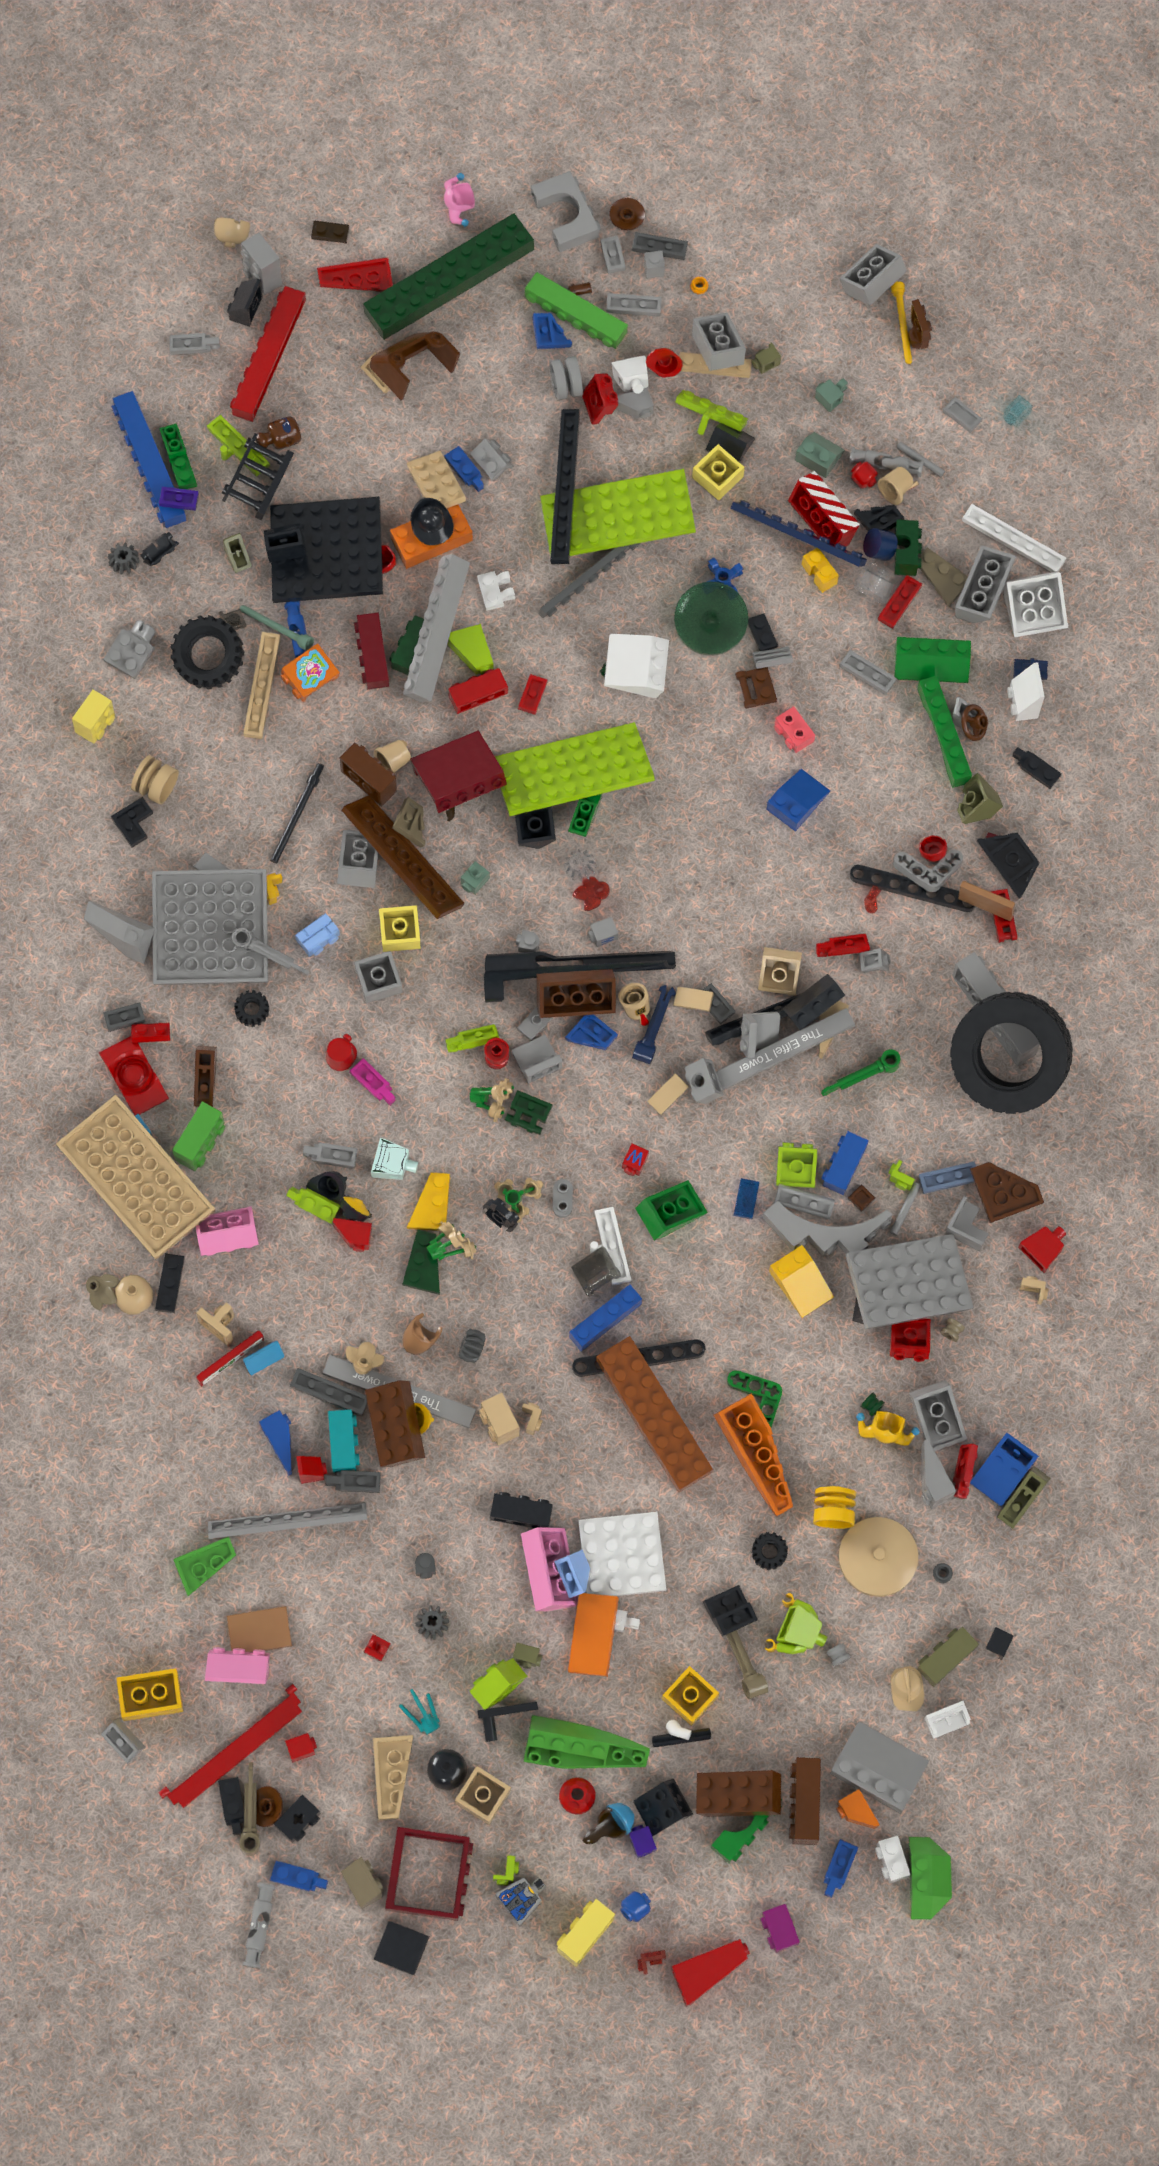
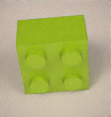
M513 1658L507 1661L503 1659L497 1665L495 1663L486 1670L488 1674L475 1680L473 1683L474 1687L469 1692L485 1710L502 1702L528 1676Z

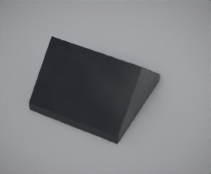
M720 423L715 427L705 450L710 452L715 446L720 445L740 463L754 442L755 437Z
M552 806L515 815L518 844L520 846L541 849L556 840Z

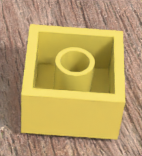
M717 445L693 467L692 478L719 501L744 477L745 467L720 445Z
M92 690L72 718L75 733L93 744L97 739L100 740L105 733L104 729L106 726H110L115 719L112 700Z
M417 905L379 909L383 952L421 949Z

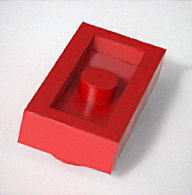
M530 674L518 709L536 715L548 680Z
M170 1023L132 1024V1043L170 1041Z

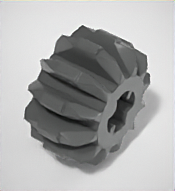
M126 542L123 546L117 543V548L111 547V553L108 554L109 566L113 567L115 572L120 569V574H123L124 570H127L130 574V568L136 570V564L139 563L138 551L134 550L133 545L127 547Z
M476 1329L467 1330L458 1352L459 1358L472 1363L478 1361L485 1344V1334Z
M429 1605V1612L422 1608L423 1615L417 1614L416 1616L420 1621L416 1622L415 1625L416 1627H421L418 1633L422 1634L425 1632V1639L432 1634V1639L436 1640V1633L443 1637L441 1629L448 1631V1627L444 1624L449 1623V1619L444 1618L447 1615L446 1611L439 1614L440 1607L437 1606L436 1610L433 1611L432 1605ZM432 1618L433 1621L436 1619V1626L432 1627V1624L429 1626V1619Z

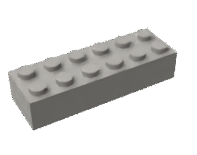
M975 952L955 964L952 977L973 1006L991 995L1006 992L1002 986L997 984L993 972L987 970L983 958L977 956ZM1002 1023L990 1028L1017 1067L1037 1054L1040 1043L1036 1036L1024 1026L1015 1023Z

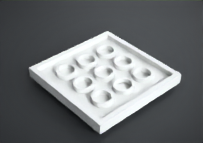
M657 1512L578 1520L581 1549H583L590 1566L586 1588L587 1594L623 1596L666 1591Z

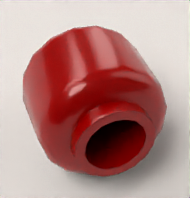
M860 461L852 468L851 479L861 489L872 488L877 483L878 472L869 462L862 463Z

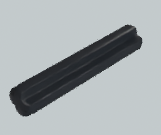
M710 1728L691 1730L689 1740L670 1734L657 1735L652 1737L653 1747H662L711 1739Z

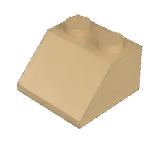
M764 947L758 990L796 996L802 952Z

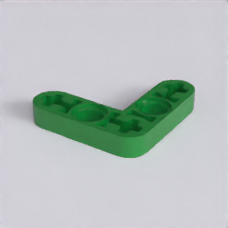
M737 1370L730 1372L727 1378L730 1388L747 1394L752 1393L753 1396L762 1398L759 1406L761 1411L766 1405L773 1408L771 1415L763 1413L767 1420H771V1422H767L772 1427L782 1396L780 1384ZM736 1375L739 1376L741 1381H745V1378H748L746 1388H743L744 1383L737 1382V1385L733 1384L731 1378H735ZM752 1381H757L760 1384V1389L753 1391L750 1389L749 1384ZM764 1384H767L766 1389L772 1390L773 1387L777 1388L776 1392H778L779 1394L771 1396V1392L765 1390L764 1394H762L761 1392L763 1390Z

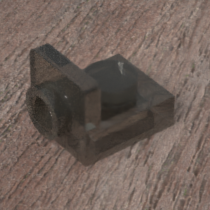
M240 609L223 614L222 611L218 612L219 618L229 623L235 631L247 627Z

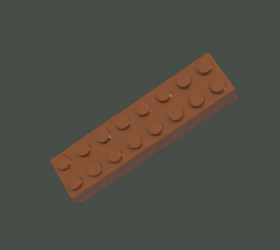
M629 1336L597 1355V1363L678 1493L713 1472L712 1466L632 1338Z

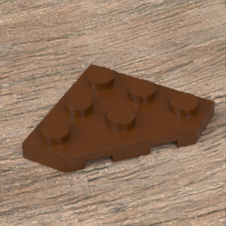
M990 1162L970 1168L989 1223L1044 1203L1037 1184L1023 1179L1010 1171L1004 1170Z

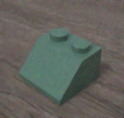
M813 432L804 439L797 449L795 461L826 478L845 450Z

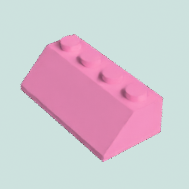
M537 1527L522 1533L521 1538L535 1611H553L577 1606L578 1595L572 1598L568 1597L554 1562L570 1554L565 1528Z

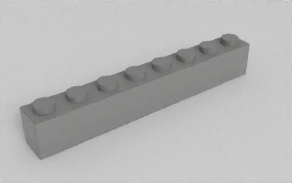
M453 554L442 556L439 561L438 573L434 579V587L429 596V604L424 614L423 626L419 632V640L414 649L415 654L409 667L408 679L404 685L403 695L420 703L432 700L470 562Z

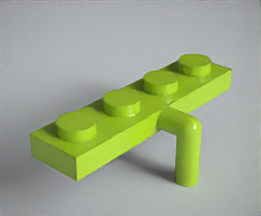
M682 390L675 403L703 415L697 431L700 435H704L710 418L740 432L748 421V418H745L742 414L727 410L726 407L716 405L706 398H700L691 391Z
M219 415L207 425V429L223 444L220 447L222 460L226 461L234 455L241 461L247 450L244 447L247 440L226 419ZM253 449L250 450L247 458L267 468L270 466V462L262 454ZM245 465L256 477L259 474H261L255 469Z

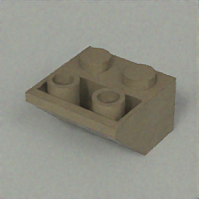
M360 1857L341 1871L361 1910L383 1898V1886L378 1877L376 1879L373 1878L372 1874L374 1871L368 1860L364 1861Z

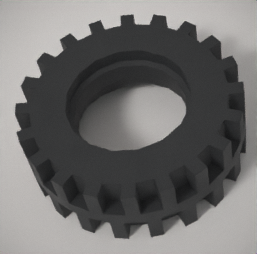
M201 615L197 616L198 619L187 620L188 624L185 626L181 625L179 633L174 634L173 638L175 640L170 647L172 649L170 656L174 662V668L188 683L198 688L212 689V687L216 686L220 688L223 687L222 684L225 682L230 683L232 681L231 678L234 675H238L239 666L243 665V642L239 638V634L229 623H226L221 618H214L211 615H208V617ZM203 637L219 639L225 649L222 663L211 670H203L197 667L192 660V648Z

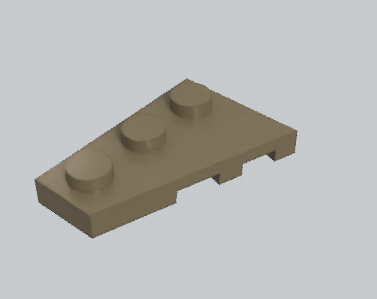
M927 547L919 556V558H922L921 571L930 580L937 593L941 595L949 608L961 594L968 576Z

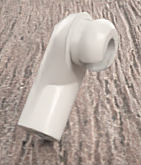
M676 1720L667 1722L666 1728L670 1735L686 1740L690 1739L691 1730L682 1728Z

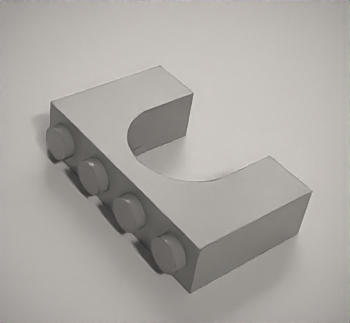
M570 171L531 186V196L538 209L563 201L572 204L578 210L579 214L574 221L552 230V238L559 253L599 238V231L601 230L598 220L593 218L594 214L591 206H587L585 202L586 196L584 192L578 188L579 183L576 176L573 177Z

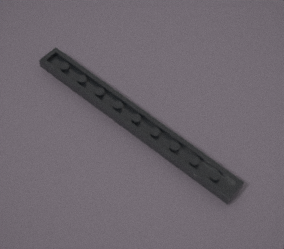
M561 409L551 564H570L580 409Z

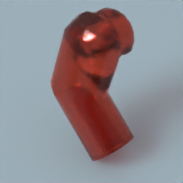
M875 885L864 899L865 909L868 913H875L878 908L877 897L882 890Z

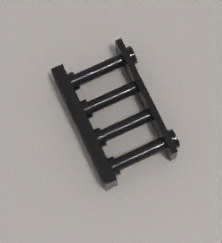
M254 433L253 438L248 437L244 447L247 450L230 485L226 484L222 491V494H224L222 501L225 502L228 495L254 507L255 511H257L255 518L262 520L294 452L287 450L285 455H279L255 443L258 434ZM253 449L277 461V464L280 465L278 470H271L247 458L250 450ZM245 464L270 477V480H272L271 485L265 486L241 474L240 471ZM238 480L262 492V495L265 496L263 501H256L232 489L235 481Z

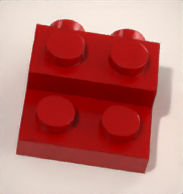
M608 373L595 374L583 390L582 395L592 425L599 424L605 415L612 414L619 405L618 395L613 389L612 378Z
M924 1318L892 1324L890 1357H894L896 1360L913 1358L917 1362H922L925 1359L929 1360L931 1319Z

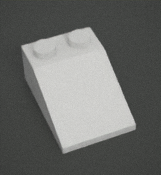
M1038 662L1033 663L1012 679L1010 687L1007 688L1008 698H1012L1013 703L1011 704V714L1015 715L1016 721L1037 719L1045 696Z

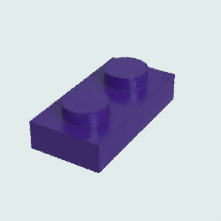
M162 487L159 506L196 511L199 492Z

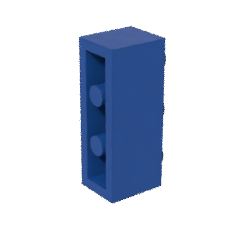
M849 1131L846 1136H841L837 1145L840 1148L837 1153L833 1152L829 1161L832 1165L830 1169L826 1168L821 1179L824 1180V1187L844 1196L868 1146L869 1140Z

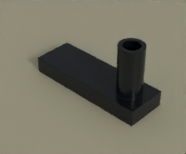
M537 1702L477 1710L478 1719L482 1718L485 1741H497L494 1716L538 1710Z

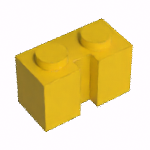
M815 548L803 555L801 565L809 576L815 575L814 583L821 593L837 585L839 575L819 548Z

